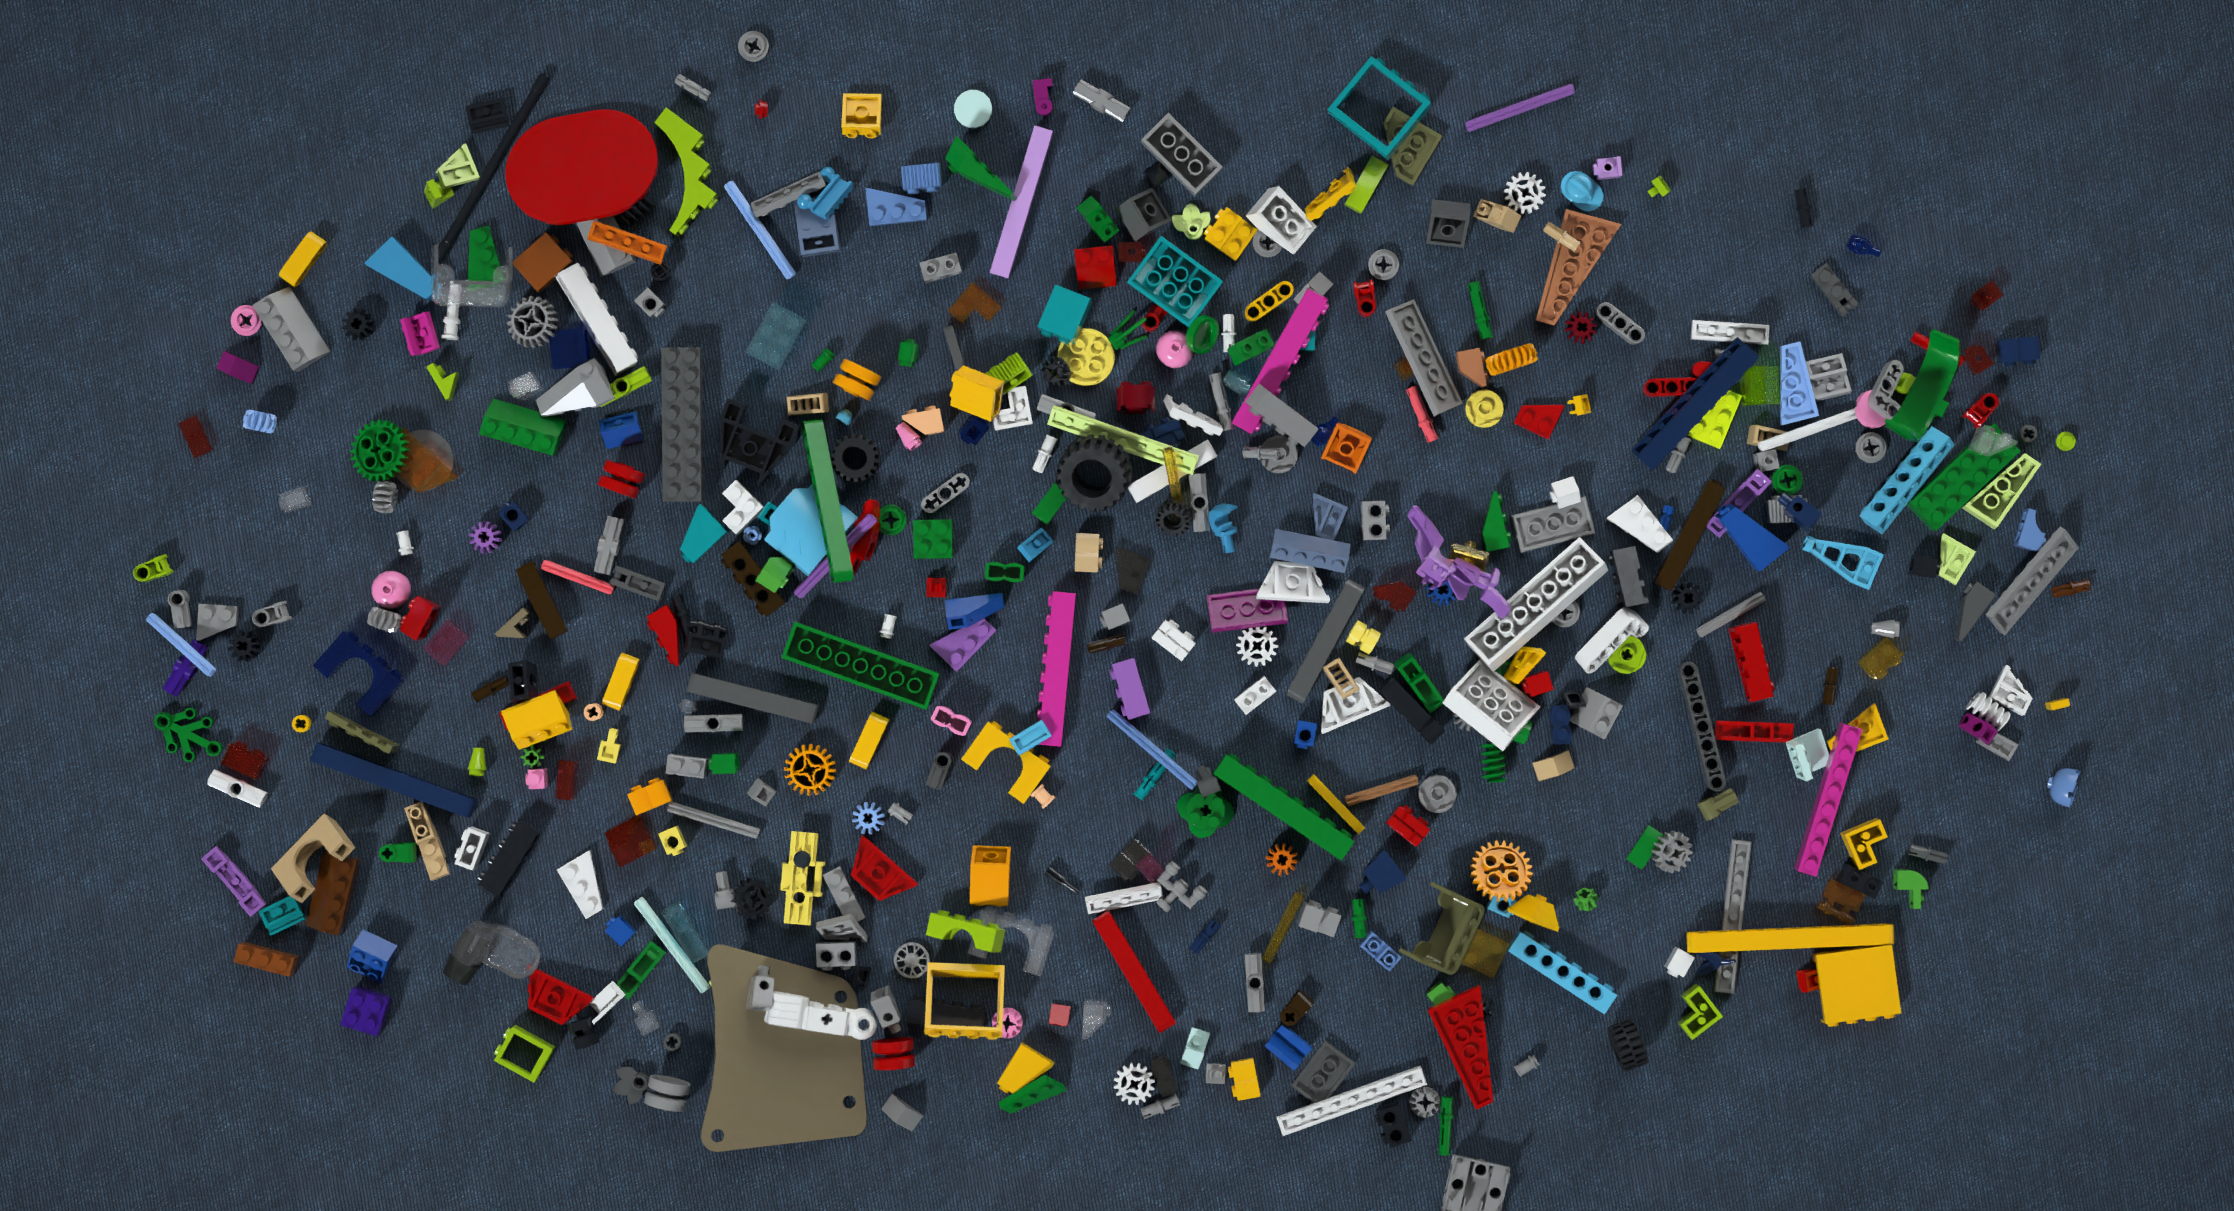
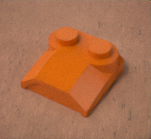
M1337 423L1321 459H1326L1356 474L1372 438L1353 427Z

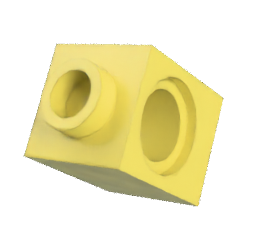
M679 825L659 833L667 855L672 853L673 856L684 852L683 848L687 847ZM672 836L678 839L676 847H672L669 844V839Z

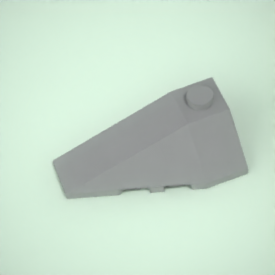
M592 359L576 367L536 399L541 416L546 417L563 414L565 411L570 410L579 411L581 408L586 407L596 408L615 398L604 367L595 359Z

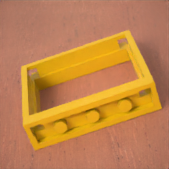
M928 962L924 1035L930 1037L948 1035L950 1038L967 1036L970 1039L986 1037L991 1040L998 1039V1037L1002 1038L1005 965ZM933 976L998 979L996 1027L931 1025Z

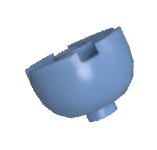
M2064 768L2057 771L2054 777L2050 776L2047 787L2050 788V795L2057 804L2071 807L2078 788L2077 780H2080L2081 771Z

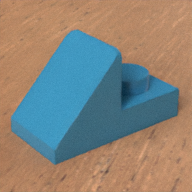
M1041 527L1022 542L1017 549L1030 562L1054 541Z

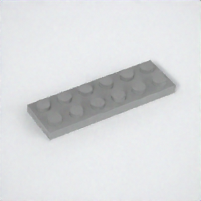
M1413 299L1385 311L1433 416L1462 404L1415 300Z
M2059 527L2051 535L2047 543L2039 549L2036 556L2027 563L2025 569L2014 579L2013 583L2001 594V597L1986 613L1988 619L2004 636L2079 549L2064 528Z

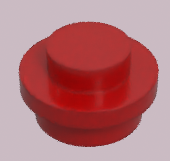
M758 100V104H754V114L758 115V119L767 117L768 106L767 102Z

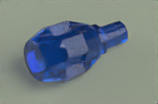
M1851 235L1847 241L1846 247L1856 254H1872L1876 257H1879L1881 254V250L1873 247L1862 236Z
M1333 416L1328 423L1325 422L1316 426L1318 431L1310 441L1317 447L1325 444L1330 439L1333 427L1339 420Z

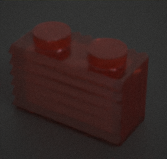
M239 740L236 743L230 742L221 764L255 780L259 779L269 760L268 757L264 756L265 752L254 748V751L247 748L248 745Z

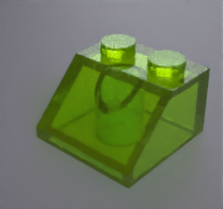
M1752 366L1742 375L1740 379L1742 407L1780 404L1779 366Z

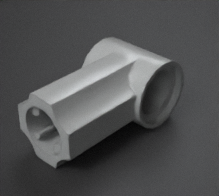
M185 590L173 591L168 596L174 628L192 626L189 609L190 596ZM176 594H180L182 596L181 604L176 602Z

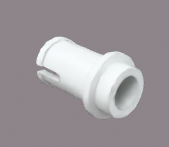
M409 531L396 533L400 546L398 551L401 552V556L412 554L414 548L411 547Z
M885 614L882 630H879L881 633L880 637L891 639L892 635L894 636L893 629L897 617Z

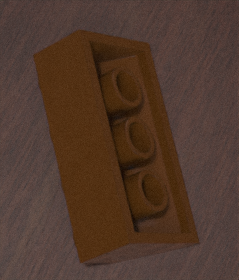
M323 851L315 890L306 920L307 926L338 936L344 933L362 859L347 856L341 861L329 854L328 851Z

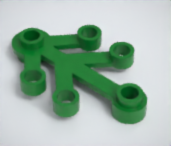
M187 708L184 712L174 715L168 712L157 714L154 724L158 730L163 731L167 744L166 750L169 753H176L179 750V744L174 742L171 730L178 733L184 753L183 759L186 762H193L196 759V754L191 750L188 739L206 748V752L210 756H218L222 753L223 746L219 741L210 742L192 732L201 728H211L214 725V720L211 717H204L200 721L180 726L175 722L185 718L194 719L197 716L196 709ZM189 710L193 711L192 717L188 716ZM163 718H166L168 721L166 725L162 724ZM206 719L210 720L209 726H206L204 723ZM171 744L175 745L174 751L170 750ZM214 745L218 746L217 752H214L212 749ZM188 753L192 754L191 760L187 759Z

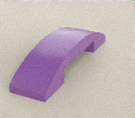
M1757 468L1720 508L1731 504L1743 512L1772 481ZM1717 510L1710 518L1706 527L1720 538L1725 530L1715 517L1718 513Z
M217 846L201 858L213 873H216L239 900L238 903L250 917L266 905L249 879Z

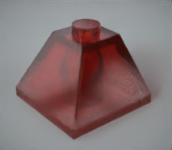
M640 815L605 832L610 850L619 867L657 849Z

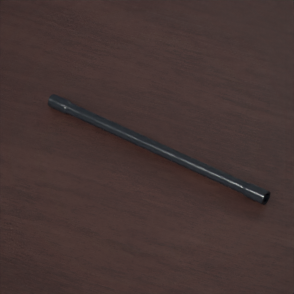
M539 73L531 87V91L444 239L439 243L433 255L441 260H444L458 232L538 96L543 92L550 80L547 76Z

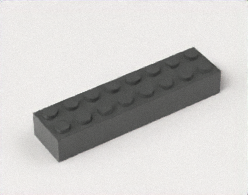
M700 347L661 348L663 502H704L703 349Z

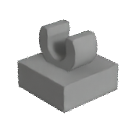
M1206 1063L1205 1083L1225 1084L1226 1064Z

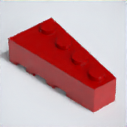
M1748 622L1728 628L1747 701L1755 702L1773 697L1775 688L1772 680L1770 681L1768 673H1770L1768 663L1765 661V652L1761 643L1757 622Z

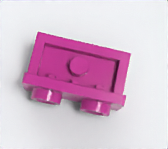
M430 311L401 319L402 330L405 334L411 356L424 355L440 349Z

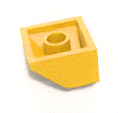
M1528 894L1508 907V912L1557 932L1559 930L1554 905L1546 902L1547 898L1537 894L1534 897Z

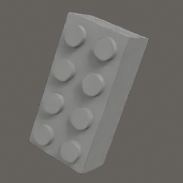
M1169 113L1141 139V143L1194 197L1222 171L1223 167Z

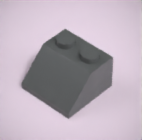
M1153 188L1129 198L1116 208L1134 241L1146 237L1172 221Z
M1432 199L1426 244L1464 248L1470 220V204Z

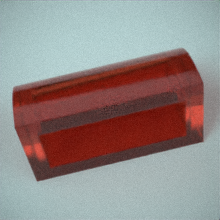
M558 760L555 798L562 800L575 799L578 761Z

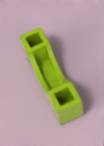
M938 910V913H930L926 932L927 936L952 940L959 930L964 929L972 936L975 948L988 952H1001L1005 929L999 928V924L988 922L985 925L982 924L983 920L971 918V921L966 920V916L960 914L950 916V912Z

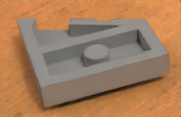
M199 604L196 640H204L207 637L237 626L239 606Z
M851 914L817 922L816 929L824 939L849 941V938L852 937L860 938L861 942H867L868 935Z

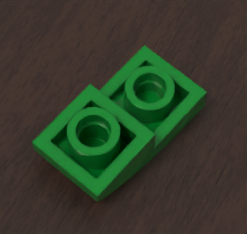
M1648 825L1637 843L1633 846L1626 860L1642 870L1653 855L1652 850L1656 849L1654 842L1659 843L1658 837L1664 838V835Z

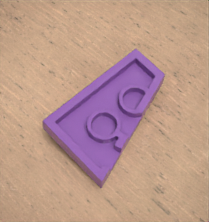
M982 619L967 628H961L929 646L957 672L997 630L987 620Z

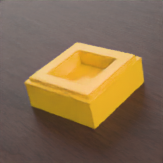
M2062 698L2046 702L2045 705L2048 710H2056L2069 707L2070 702L2069 699Z

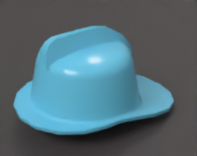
M1573 171L1565 175L1561 181L1563 195L1576 207L1588 212L1600 207L1603 201L1602 189L1588 175L1581 171Z

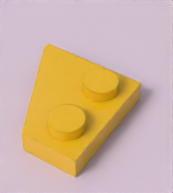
M1522 646L1517 651L1503 678L1510 683L1519 684L1544 657L1546 652L1540 648Z

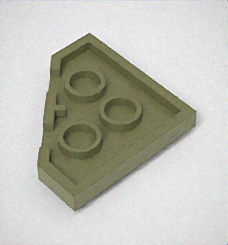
M1395 107L1391 109L1383 123L1388 145L1411 118ZM1419 122L1391 156L1396 177L1413 186L1442 135Z

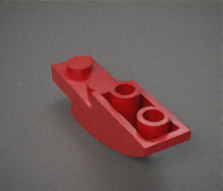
M868 499L862 507L863 512L853 526L855 528L868 514H872L877 519L876 523L852 546L850 559L853 575L856 574L862 560H871L878 540L880 507L879 501L874 499Z

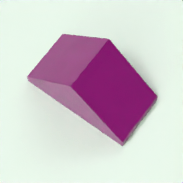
M226 351L223 352L216 367L224 373L250 384L253 383L259 370V366Z

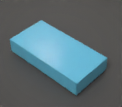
M1040 720L1009 740L1018 755H1021L1052 735L1044 721Z

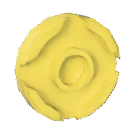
M1486 389L1478 390L1471 394L1465 406L1466 416L1469 421L1481 428L1491 427L1498 423L1504 411L1500 396Z

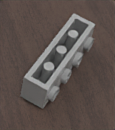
M1260 384L1245 401L1250 406V412L1257 417L1261 414L1263 416L1261 420L1269 426L1274 424L1276 426L1275 430L1281 435L1288 434L1289 437L1287 439L1295 445L1300 443L1305 447L1318 431L1315 425Z

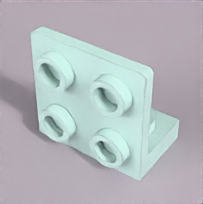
M1821 729L1813 730L1785 742L1797 778L1809 781L1813 779L1811 772L1826 766L1829 753Z

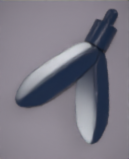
M1715 952L1697 953L1702 958L1710 961L1699 967L1697 975H1707L1722 965L1735 963L1736 960L1730 957H1721Z

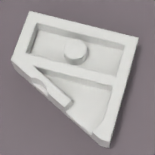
M2004 665L1989 697L1993 701L2023 716L2033 698L2023 688L2020 680L2016 679L2012 674L2011 668L2008 665Z

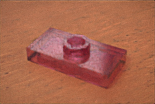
M1151 853L1135 864L1150 883L1158 882L1157 878L1165 871Z

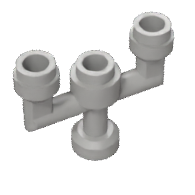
M1174 861L1168 863L1165 871L1157 878L1160 884L1167 890H1171L1164 900L1159 899L1156 902L1167 913L1171 909L1170 904L1177 896L1183 904L1191 909L1199 900L1204 899L1208 893L1199 884L1188 898L1185 893L1188 891L1189 885L1180 878L1172 884L1169 881L1170 877L1176 875L1180 869Z

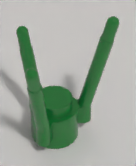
M1134 309L1110 333L1111 336L1107 338L1115 350L1119 348L1123 350L1127 346L1148 337L1143 335L1126 342L1127 338L1125 337L1146 321L1145 317L1125 332H1119L1135 313Z

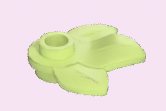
M1189 203L1185 206L1183 215H1173L1172 221L1176 230L1184 232L1188 239L1196 240L1202 236L1203 229L1209 226L1211 217L1209 212L1200 213L1196 205ZM1195 227L1197 230L1195 232H1191L1190 229Z

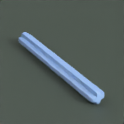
M154 613L149 614L146 621L204 674L209 677L213 676L216 672L214 666Z

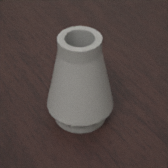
M1895 619L1876 623L1872 622L1871 634L1890 638L1899 637L1900 623L1895 621Z

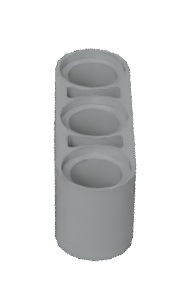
M1604 302L1596 307L1595 316L1626 342L1635 345L1643 341L1645 337L1644 330L1615 306ZM1601 307H1607L1609 309V315L1607 317L1601 315ZM1616 319L1624 321L1622 329L1617 328L1615 325ZM1632 330L1639 333L1637 341L1633 340L1630 336Z

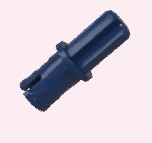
M1211 919L1202 932L1199 931L1200 934L1189 946V949L1198 954L1208 941L1211 942L1210 939L1222 926L1214 919Z

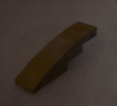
M531 561L515 569L549 638L552 640L568 632L558 607L551 597L545 582L542 580L535 563Z

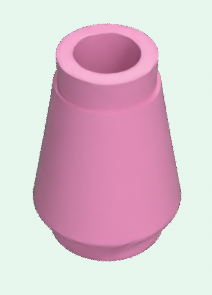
M905 422L896 427L906 449L908 448L910 451H913L922 444L921 436Z

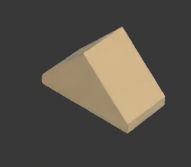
M1569 750L1532 763L1538 781L1560 776L1575 769Z

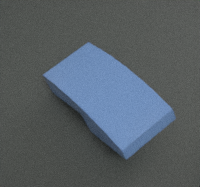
M1371 930L1367 937L1363 938L1358 944L1389 972L1402 958Z

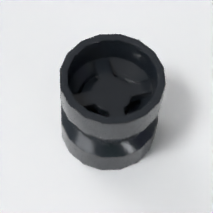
M664 262L661 265L654 263L650 268L651 276L659 282H666L671 277V268Z

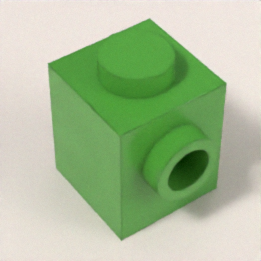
M1441 981L1425 992L1434 1005L1456 995L1449 985L1445 988Z

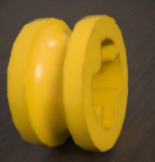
M298 715L293 719L292 727L297 732H306L311 727V720L308 716ZM299 719L306 721V724H304L306 725L305 728L298 727Z

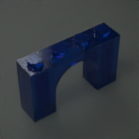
M343 631L313 666L326 678H332L347 660L354 657L365 660L372 668L373 682L368 691L356 704L369 716H375L405 681L401 679L402 674L396 669L391 670L387 666L388 662L384 658L375 656L372 653L374 650L365 643L363 645L358 640L359 636L353 631Z

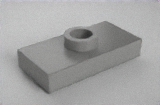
M2000 733L1995 735L1989 745H1986L1977 738L1975 740L1977 744L2007 761H2010L2019 745Z

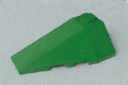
M958 137L954 139L945 158L949 163L947 167L954 174L958 172L963 178L1013 201L1017 199L1014 193L995 174L993 175L992 171L983 162H980L975 153Z

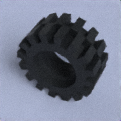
M1171 499L1167 503L1163 502L1156 516L1158 529L1162 528L1161 532L1163 534L1168 532V536L1173 533V537H1177L1178 533L1180 536L1183 535V532L1186 533L1192 519L1191 509L1188 510L1189 506L1187 504L1183 506V501L1180 504L1177 503V499H1174L1173 503ZM1176 514L1181 518V521L1172 522L1167 518V515Z

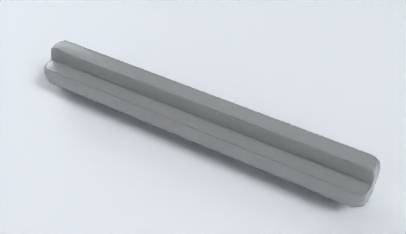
M1758 592L1696 629L1697 634L1700 637H1704L1766 600L1762 592Z

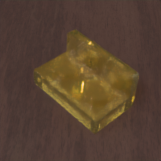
M1884 637L1857 663L1871 679L1881 680L1888 674L1887 670L1891 666L1895 667L1903 660L1901 657L1904 653L1899 651L1887 637Z

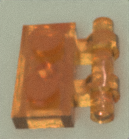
M1829 878L1822 893V896L1828 898L1826 904L1819 901L1817 908L1826 915L1831 914L1837 917L1843 923L1846 921L1852 924L1855 917L1849 915V911L1851 909L1858 912L1865 894ZM1835 902L1844 906L1842 911L1833 907Z

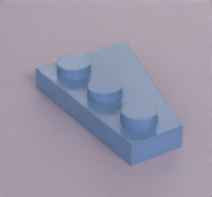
M865 187L869 226L927 220L925 200Z

